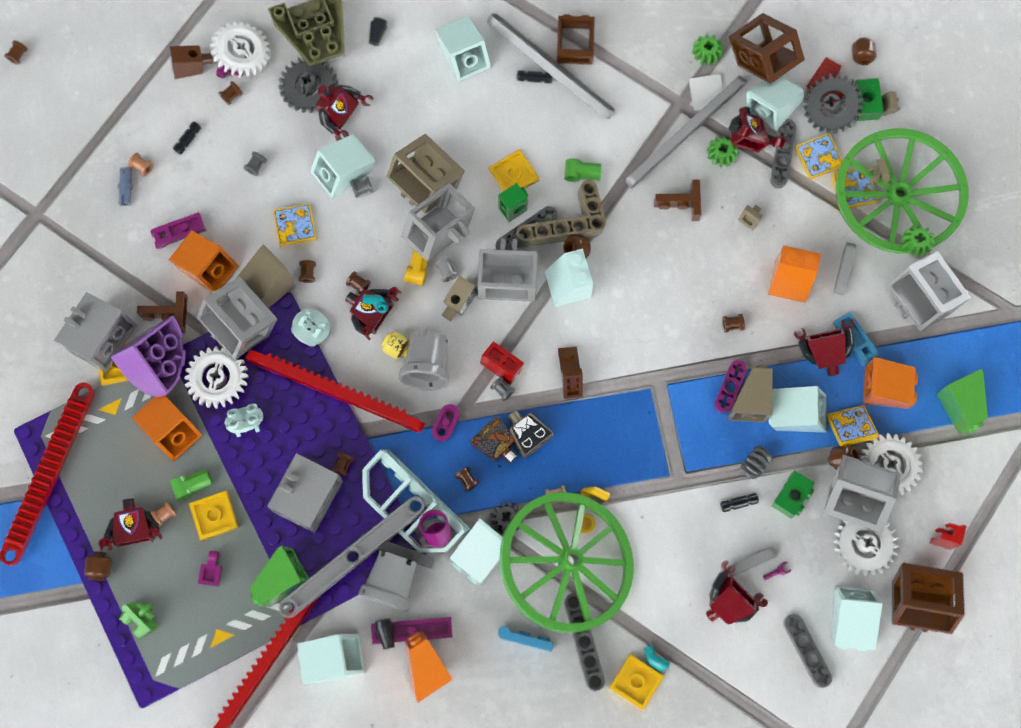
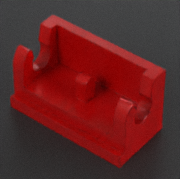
M493 341L482 354L480 364L498 377L503 376L504 381L511 385L516 375L520 374L524 362Z
M948 523L945 527L952 529H935V532L941 534L937 538H931L929 543L949 550L959 547L963 544L967 526Z

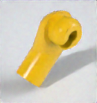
M596 486L586 487L580 491L582 496L588 498L595 496L604 501H607L610 496L609 492Z

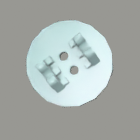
M307 309L296 314L292 321L291 331L299 341L314 347L326 340L330 332V324L323 313Z
M249 404L247 407L240 409H231L227 412L225 426L228 431L236 433L237 437H241L240 433L254 428L256 432H259V424L263 421V413L257 407V404Z

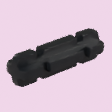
M518 70L517 81L524 82V80H527V82L542 83L544 81V83H552L553 76L548 72H545V74L537 71H528L527 73L524 70Z
M194 121L189 125V129H186L179 138V143L176 142L173 146V150L181 155L185 151V147H188L196 136L195 133L198 134L201 130L200 125Z
M756 493L749 494L748 497L745 495L730 501H722L720 507L722 512H728L731 509L736 510L747 507L749 504L755 505L759 503V498Z

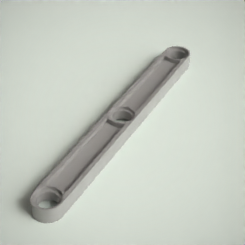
M495 13L490 15L487 23L597 113L604 118H611L615 109L502 17Z
M740 75L735 78L642 163L625 182L631 188L635 187L746 84V81Z
M416 496L407 500L282 600L279 605L280 613L286 618L296 616L419 517L425 509L423 499ZM412 502H420L422 505L419 511H412L410 508ZM352 551L359 554V558L355 562H350L347 559L348 554ZM286 603L294 604V611L290 614L283 611Z

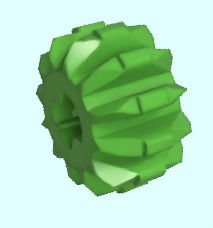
M707 33L705 38L700 36L698 41H695L693 44L692 53L695 54V60H701V65L704 62H707L708 66L711 62L716 64L723 55L724 47L720 45L721 39L715 40V35L711 38Z
M726 135L722 139L717 136L715 141H710L707 153H709L708 159H713V165L719 163L721 168L724 163L728 167L730 162L734 163L736 161L735 156H738L739 151L736 150L737 146L732 145L731 139L726 140Z
M912 225L909 230L904 231L901 242L904 243L902 249H908L907 255L912 252L915 258L919 254L923 257L927 254L926 252H931L935 241L931 239L934 233L928 234L929 227L923 230L922 225H918L917 228Z

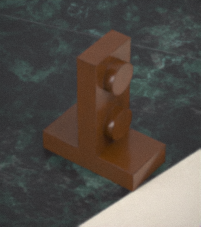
M692 180L690 185L691 194H655L654 208L666 210L670 207H677L683 210L691 207L692 221H699L701 217L700 180Z
M176 291L175 306H137V314L145 321H153L154 318L165 320L174 316L181 332L186 333L188 296L184 291Z
M577 346L558 348L563 398L583 397V374L579 364Z

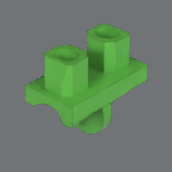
M133 601L130 604L126 603L121 608L123 613L120 616V620L126 625L134 621L137 626L133 633L138 638L144 637L159 626L153 620L155 615L151 612L154 607L152 603L145 606L142 602L137 604Z

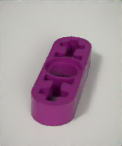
M736 360L732 362L714 403V407L719 413H727L733 406L747 372V366L743 361ZM740 366V370L743 372H739L735 379L733 378L735 373L733 368ZM733 382L736 390L733 392L728 391L725 388V384ZM725 395L732 396L733 398L728 397L726 404L729 406L721 408V404L718 402H722Z

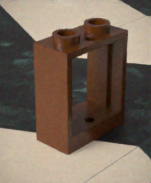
M569 14L558 16L557 62L559 64L593 65L595 17H590L589 15L572 16ZM562 28L589 29V50L562 49Z

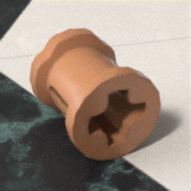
M135 153L129 159L128 166L140 171L142 176H147L153 168V162L146 161L141 158L139 153Z
M168 501L158 510L150 512L159 526H162L163 522L172 516H177V513Z

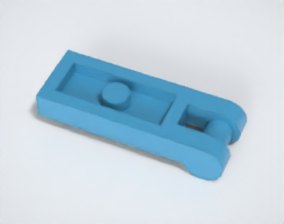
M851 312L833 322L837 329H841L843 319L845 326L851 325V319L854 321L851 329L854 334V347L852 351L861 366L867 365L871 359L880 356L878 350ZM865 347L868 350V353L866 354L862 352V349H864Z
M502 626L498 630V636L502 640L549 652L552 651L553 643L549 642L550 638L538 635V639L530 637L531 633L520 630L518 634L513 633L506 626Z

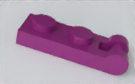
M198 212L153 228L150 232L152 237L155 238L154 244L156 249H162L169 244L185 239L191 230L200 234L205 232L206 229ZM166 233L167 237L162 238V234Z

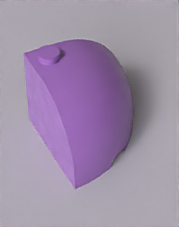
M174 316L163 320L111 356L123 375L136 388L148 395L157 397L167 395L181 377L179 375L182 366L185 364V350H183L182 343L183 335Z

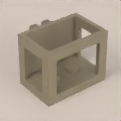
M425 133L394 154L386 177L402 191L401 196L403 198L408 197L410 199L409 204L411 206H417L448 183L457 190L465 170ZM415 151L413 156H411L410 158L406 157L407 155ZM440 197L422 209V211L426 214L435 208Z

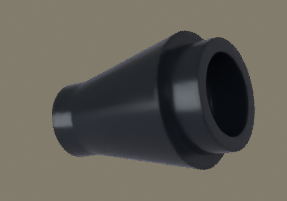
M374 17L373 21H370L369 44L379 46L388 28L386 20Z
M390 618L376 621L374 629L383 650L395 647L394 623H391Z

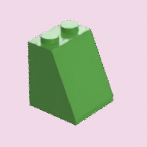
M982 369L947 385L937 393L959 435L964 432L968 435L984 426L982 422L988 419Z
M286 546L278 547L249 589L252 593L250 597L254 604L271 607L309 580L293 548Z

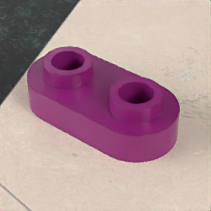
M447 404L442 407L432 428L435 440L445 442L450 439L460 417L459 410L455 405ZM451 412L454 414V416L452 418H448L446 416L447 413ZM440 430L446 431L445 435L443 436L439 435L438 433Z

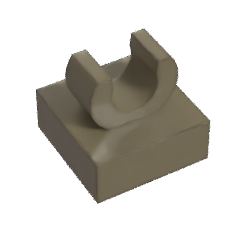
M889 91L881 96L884 111L882 116L900 110L897 104L899 99L896 97V92Z
M884 158L876 160L877 166L868 168L870 174L877 173V175L871 177L872 182H877L881 179L883 184L889 183L890 175Z
M747 205L738 220L751 230H754L763 216L759 213L761 208L757 205L753 208Z

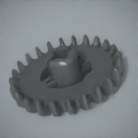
M298 58L297 65L291 61L292 68L285 66L288 73L281 72L285 79L279 78V82L283 84L278 85L279 90H281L280 96L284 97L283 101L288 103V107L294 106L295 111L301 108L302 113H305L306 109L309 110V113H312L313 109L318 112L316 103L321 96L318 93L314 96H307L316 92L317 77L321 80L322 85L327 87L338 85L337 74L333 73V67L328 69V62H325L324 65L319 63L310 67L305 60L302 62L300 58ZM298 79L301 87L300 94L296 91L295 87Z
M839 73L835 79L832 74H829V80L822 76V83L815 80L817 86L810 85L809 87L812 92H805L809 98L803 99L808 104L802 107L804 110H808L804 116L810 117L807 121L808 123L815 122L813 124L814 129L820 126L819 132H822L825 128L827 134L832 129L837 134L839 128L844 132V126L851 128L850 122L857 123L854 117L861 116L858 110H862L864 107L859 105V103H862L864 99L858 97L863 92L857 91L859 88L858 84L852 86L854 83L853 79L847 82L848 78L846 75L842 80ZM832 91H838L846 97V99H840L836 94H828L824 101L821 102L823 96ZM832 100H835L836 103H834V106L831 107L830 104L832 103ZM846 106L844 112L836 117H828L821 112L822 109H827L830 113H837L842 107Z

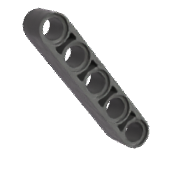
M576 593L569 594L564 602L569 623H573L576 617L584 620L580 602L577 608H571L568 605L570 598H576L579 601L578 595ZM591 629L572 633L586 685L591 691H598L604 687L605 678ZM581 637L589 639L590 645L583 648L580 646L579 639ZM591 656L595 659L594 667L589 668L585 665L584 660L586 657ZM593 676H597L601 680V684L597 688L592 687L590 684V678Z

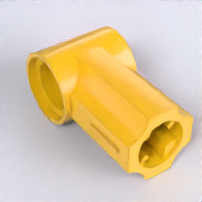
M415 250L410 266H407L404 282L423 286L426 279L428 262Z

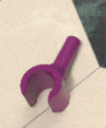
M224 65L220 68L218 67L216 76L224 79L226 74L231 75V69L224 72ZM238 71L234 75L239 76Z
M783 562L778 565L777 569L764 575L763 578L767 580L775 575H786L792 569L784 571L782 566L788 562Z

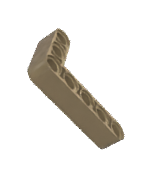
M585 180L578 190V200L582 212L581 217L522 225L517 229L514 239H517V246L524 248L564 242L572 235L585 238L599 236L606 225V220L596 183L592 180ZM584 189L590 190L591 193H586ZM588 206L594 207L595 211L590 210ZM592 223L598 224L599 228H595ZM574 226H579L581 231L576 230ZM556 229H562L564 233H558ZM538 231L544 232L546 236L539 235ZM519 234H525L527 239L521 238Z

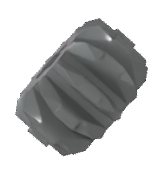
M760 445L756 446L741 464L740 470L747 477L756 479L768 466L772 459V454Z
M501 502L502 508L500 509L495 505L494 509L497 513H490V516L495 518L490 520V524H497L494 527L495 531L501 527V535H504L505 529L509 524L507 520L506 523L503 522L502 515H511V521L519 509L518 505L512 509V502L508 503V507H505V503Z

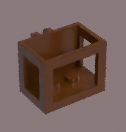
M764 13L728 36L737 65L769 84L805 60L797 30ZM760 25L764 38L763 42L757 45L743 38L744 35ZM769 26L783 32V34L772 40ZM791 41L793 51L784 47V45Z
M902 563L892 581V624L909 627L910 630L922 629V632H928L929 630L953 634L965 616L963 572Z

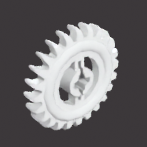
M232 22V26L226 23L225 28L219 27V31H215L214 37L211 38L210 48L213 49L211 55H216L214 62L220 60L219 68L225 65L224 72L231 69L232 76L238 71L239 77H241L244 71L248 77L250 70L255 75L256 68L261 72L262 65L266 67L267 61L270 59L269 54L271 50L269 49L270 43L266 42L267 37L261 36L263 32L261 30L256 31V26L250 28L249 23L245 26L243 22H240L239 25L236 22ZM245 39L253 45V54L249 51V43ZM228 43L233 46L231 53L228 51Z
M217 346L214 347L213 351L208 347L207 353L201 350L200 357L193 356L195 362H189L191 368L185 370L189 375H186L184 379L189 381L185 384V387H191L188 394H194V401L199 399L200 405H203L206 401L207 408H210V405L213 403L214 407L218 409L219 403L224 408L226 407V401L233 404L232 397L240 399L237 392L244 393L241 386H247L248 384L243 379L249 377L247 374L242 373L248 370L246 366H241L245 363L244 360H238V358L234 360L226 353L223 347L219 351ZM215 364V367L207 372L206 377L210 383L208 389L203 384L202 376L207 367ZM223 365L226 366L230 372V379L226 386L224 385L227 382V377L225 373L222 371Z
M887 433L885 438L882 435H878V440L873 439L871 440L872 444H865L868 450H861V453L865 456L859 457V460L862 461L865 457L868 458V463L874 465L880 456L882 458L880 467L900 473L901 479L898 490L900 496L904 494V489L909 493L911 491L910 486H917L914 480H921L917 474L923 473V470L918 468V466L923 465V462L918 461L921 454H915L918 448H911V441L906 444L905 437L899 440L897 434L891 438V435ZM887 451L896 452L903 458L905 463L903 474L899 470L901 467L900 459L894 455H889ZM891 463L893 466L888 468L887 465Z
M843 520L845 526L838 525V529L841 532H835V536L839 539L834 540L833 543L839 545V547L835 548L834 551L841 553L837 556V559H844L842 566L849 564L848 571L855 568L856 575L862 571L863 576L866 577L869 571L871 576H875V570L882 574V567L885 569L890 568L887 562H895L891 556L898 555L893 549L898 548L899 545L893 544V541L898 539V537L891 536L895 529H887L891 524L890 522L885 524L882 533ZM861 530L873 532L879 540L880 548L877 547L878 543L874 535L865 534L860 536L857 532ZM852 540L856 542V548L859 552L865 554L871 552L875 556L872 558L858 556L852 548ZM865 540L869 541V547H865Z

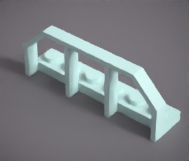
M389 449L380 450L362 470L363 498L384 519L389 516L385 510L408 485V489L414 495H419L423 499L424 505L428 507L424 513L429 510H439L446 514L451 531L456 535L446 547L423 548L410 536L419 526L422 515L407 531L402 529L399 532L418 552H448L461 537L466 536L471 531ZM380 458L382 459L381 463L387 468L391 467L396 472L394 475L403 482L382 506L370 496L369 471ZM437 516L442 522H446L442 516Z

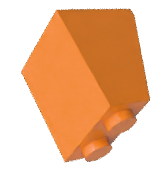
M192 230L168 259L177 269L210 292L222 288L239 267L220 246Z
M783 245L775 259L768 295L805 303L818 272L821 254Z
M874 357L865 366L862 404L902 409L911 408L917 401V393L914 392L915 385L918 382V374H915L916 368Z
M165 395L161 397L155 396L131 417L173 462L203 436Z
M423 631L412 633L405 642L411 688L418 703L453 680Z

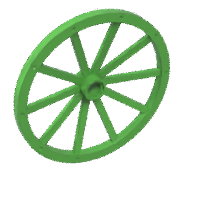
M894 128L870 134L851 148L841 163L837 174L836 199L839 210L847 225L866 243L890 253L907 254L908 249H902L903 244L895 243L900 206L903 207L916 228L921 224L908 203L951 222L945 231L933 238L935 244L932 248L943 243L954 233L967 210L969 198L968 183L960 162L943 143L920 131ZM891 138L909 139L899 182L896 180L881 140ZM915 141L927 145L940 154L939 157L909 183H905ZM875 143L880 158L885 160L891 185L889 183L883 184L880 179L875 183L887 191H845V177L849 165L871 180V177L876 175L874 173L870 174L867 168L854 160V157L861 150ZM944 159L951 167L957 180V184L911 190L915 184ZM959 190V203L955 217L911 197ZM896 192H901L903 197L898 196ZM846 198H888V200L858 222L853 216ZM892 204L894 209L889 241H885L872 235L863 227Z
M559 492L534 499L514 515L505 529L501 541L499 560L505 588L519 610L530 620L542 627L563 633L590 630L613 617L624 604L629 594L633 580L634 563L627 535L617 519L605 507L588 497L574 493ZM552 502L578 504L571 547L551 506ZM544 505L562 548L522 523L523 518L533 509ZM587 508L601 517L608 527L583 547L577 549L584 510ZM516 529H520L559 556L510 557V546ZM613 531L619 543L623 560L584 557L583 554ZM568 555L573 558V564L569 562ZM518 563L559 564L521 594L516 587L510 564ZM583 564L623 566V578L618 594L616 595ZM564 570L550 617L547 618L532 608L525 601V598ZM579 571L613 601L608 609L595 619H591ZM571 573L585 620L583 623L556 621Z

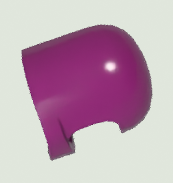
M429 510L420 518L419 528L429 546L439 548L445 546L450 541L452 531L446 514L439 510ZM431 516H442L446 523H434L425 531L423 530L424 521Z

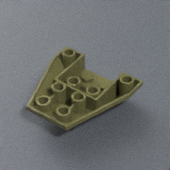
M309 0L287 8L284 2L268 8L274 26L310 67L345 54L343 0Z

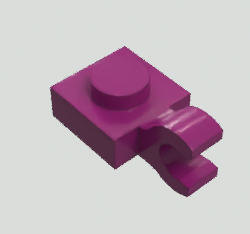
M209 550L207 564H201L198 584L219 587L222 567L217 566L220 552Z

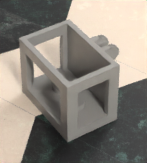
M448 183L408 212L401 237L428 262L451 243L461 242V236L467 237L470 235L468 226L475 207ZM451 196L466 209L458 217L454 216L447 209ZM440 197L435 209L421 219L416 215Z
M501 238L500 250H479L478 299L535 302L537 252L517 251V239L512 241V250H505V238Z
M938 251L908 266L887 284L899 301L895 307L897 309L903 307L905 310L901 316L904 319L909 316L919 331L949 316L971 299L969 293Z
M240 276L204 298L197 315V319L211 333V337L214 340L216 339L219 342V346L223 347L234 360L268 338L277 321L274 314Z
M86 292L79 304L71 308L72 314L70 317H65L64 321L66 323L54 341L71 354L106 373L114 362L111 356L124 347L137 324L120 309Z
M296 453L267 507L279 516L315 533L343 481L338 474Z
M843 455L829 488L824 514L882 533L897 500L901 474L880 467V462L877 461L874 465L868 463V458L865 457L861 461Z

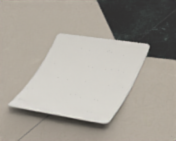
M720 74L689 78L695 111L703 109L723 90Z

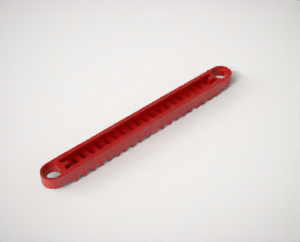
M249 350L245 357L248 362L412 431L421 433L425 423L407 415L405 409L400 412L398 406L393 409L391 403L386 405L384 400L379 402L376 397L371 399L369 394L364 396L362 391L357 393L355 388L350 390L348 385L343 387L340 382L336 384L333 379L329 381L326 376L322 378L319 373L315 375L312 370L308 372L306 368L301 369L299 365L294 366L292 362L287 363L285 359L280 360L278 356L273 357L271 353L263 355Z
M82 382L77 384L70 398L67 399V405L64 406V411L61 413L60 420L57 421V427L54 428V433L51 435L48 447L44 450L41 462L38 463V469L34 472L35 475L31 479V484L28 486L25 498L21 501V506L18 508L15 520L11 523V528L8 530V535L5 537V542L0 551V560L7 566H15L21 561L93 401L95 392L88 383ZM82 388L89 389L88 396L80 397L79 391ZM14 550L16 553L15 559L7 561V552Z
M319 597L292 618L284 617L286 623L279 624L281 630H275L276 637L270 638L271 645L266 644L267 650L260 652L262 658L255 659L258 664L251 665L252 672H246L248 678H242L243 685H238V692L232 693L233 699L227 700L229 706L222 707L224 713H218L219 720L214 728H230Z

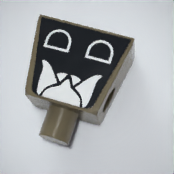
M459 275L443 301L447 308L442 316L449 321H452L456 313L462 316L478 294L476 286ZM456 300H460L458 304H454Z
M515 410L508 416L514 424L509 429V432L514 438L515 445L524 460L553 438L554 433L531 413L523 418Z

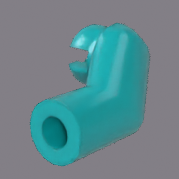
M363 295V304H373L379 313L387 312L389 308L388 303L381 295Z
M653 645L644 648L650 667L658 671H664L669 668V660L656 656Z

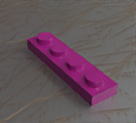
M451 617L391 622L394 623V643L406 642L408 637L416 631H423L428 640L453 638ZM375 623L371 624L372 644H381L374 629L376 627Z

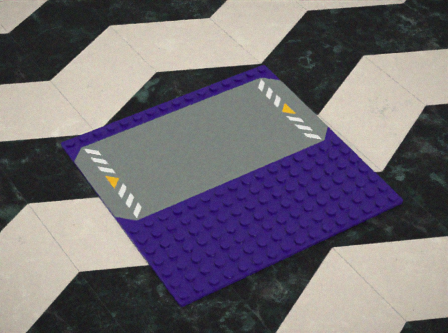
M291 292L286 293L268 308L277 318L269 337L250 350L263 355L271 353L273 357L278 356L280 360L285 359L287 363L292 362L294 366L299 365L301 369L306 368L308 372L312 370L315 375L319 373L322 378L326 376L329 381L333 379L338 384L319 345L310 347L299 341L292 333V321L301 310ZM210 332L183 344L185 364L182 366L179 375L181 377L175 387L165 395L203 436L173 462L131 418L155 396L142 392L129 380L104 386L101 385L94 389L93 401L46 503L140 708L148 707L271 642V637H276L275 630H281L279 624L286 623L284 616L279 611V605L282 600L271 607L258 606V604L256 605L250 597L252 593L249 588L278 547L286 546L293 548L310 579L359 540L362 533L366 534L384 520L363 498L362 470L373 459L375 453L348 403L248 362L245 359L248 351L238 358V360L242 359L245 361L241 366H246L248 370L242 373L249 376L243 379L248 384L247 386H241L244 393L237 392L240 399L232 397L233 404L226 401V407L224 408L219 403L218 409L214 407L213 403L210 405V408H207L206 401L203 405H200L199 399L193 400L194 394H188L191 387H185V384L189 382L184 379L186 375H189L185 370L191 368L189 365L190 361L195 362L194 355L200 357L201 350L207 353L208 347L213 351L215 346L219 348V351L221 350L219 342L211 337ZM215 364L207 367L202 376L203 384L208 389L210 383L206 377L207 372L215 367ZM223 365L222 371L225 373L227 377V382L224 385L226 386L230 379L229 369ZM89 392L81 395L80 397L84 398L88 396ZM67 403L14 429L15 436L33 475H35L34 472L38 469V463L41 462L44 450L48 447V442L51 440L54 428L57 427V421L60 420L61 413H63L64 406ZM249 404H257V407L263 413V421L259 424V432H256L254 428L240 433L241 437H237L236 433L227 430L225 419L229 410L247 407ZM338 452L354 458V461L350 463L347 470V477L339 475L343 482L315 533L279 516L267 507L296 453L330 471L335 466L339 457L337 455ZM378 461L369 471L370 496L382 506L391 497L394 490ZM207 469L213 485L194 492L187 499L177 501L170 481L180 476H189ZM227 490L239 528L200 541L189 503ZM134 498L135 508L142 507L150 512L158 510L168 501L177 513L176 517L172 516L164 521L162 526H159L162 539L156 536L153 543L146 541L117 547L112 542V551H109L107 546L103 548V551L100 550L98 542L104 537L106 528L114 517V513L124 511L122 502L124 499ZM398 498L385 510L389 515L401 506ZM411 523L404 528L405 531L412 526ZM414 531L410 536L422 546ZM399 533L388 541L417 551ZM209 550L220 552L217 566L222 567L219 587L198 584L201 564H207ZM376 550L325 591L301 625L358 596L361 586L366 584L379 551ZM95 551L105 552L106 557L112 560L110 576L104 578V581L88 580V576L84 574L85 559L87 556L93 555ZM355 551L350 552L347 556L350 562H355L359 558V554ZM135 601L138 604L142 602L145 606L152 603L154 607L151 612L155 615L153 620L159 625L158 628L149 632L144 637L138 638L133 633L137 624L132 621L131 624L126 625L120 620V616L123 613L121 608L126 603L130 604ZM292 603L284 605L283 611L290 614L288 611L294 610Z

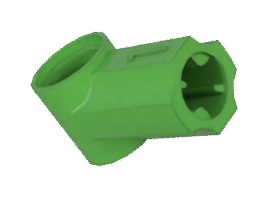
M574 158L565 161L564 179L566 181L578 182L581 179L600 181L601 164L584 163Z
M207 469L189 476H180L170 481L177 501L187 499L194 492L213 485Z

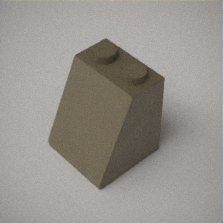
M264 244L236 277L240 276L267 308L296 286L288 269Z
M757 365L755 368H752L727 416L728 421L765 423L772 415L773 369L767 368L765 365Z

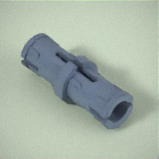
M123 167L120 168L118 204L121 206H126V203L127 206L131 205L133 185L131 184L132 169L129 167H125V170Z

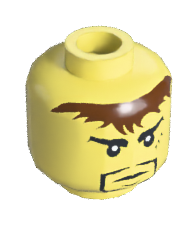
M396 331L388 332L381 343V346H383L382 350L394 359H399L401 356L405 357L409 339Z

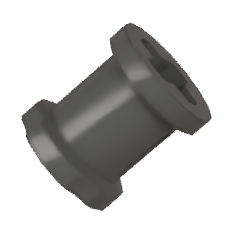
M253 151L251 154L252 158L247 165H244V169L248 173L258 176L259 169L263 163L267 162V159Z
M368 176L362 181L351 182L356 198L366 192L373 193Z
M503 376L496 379L490 386L492 390H495L502 397L503 401L507 400L516 390L504 381Z

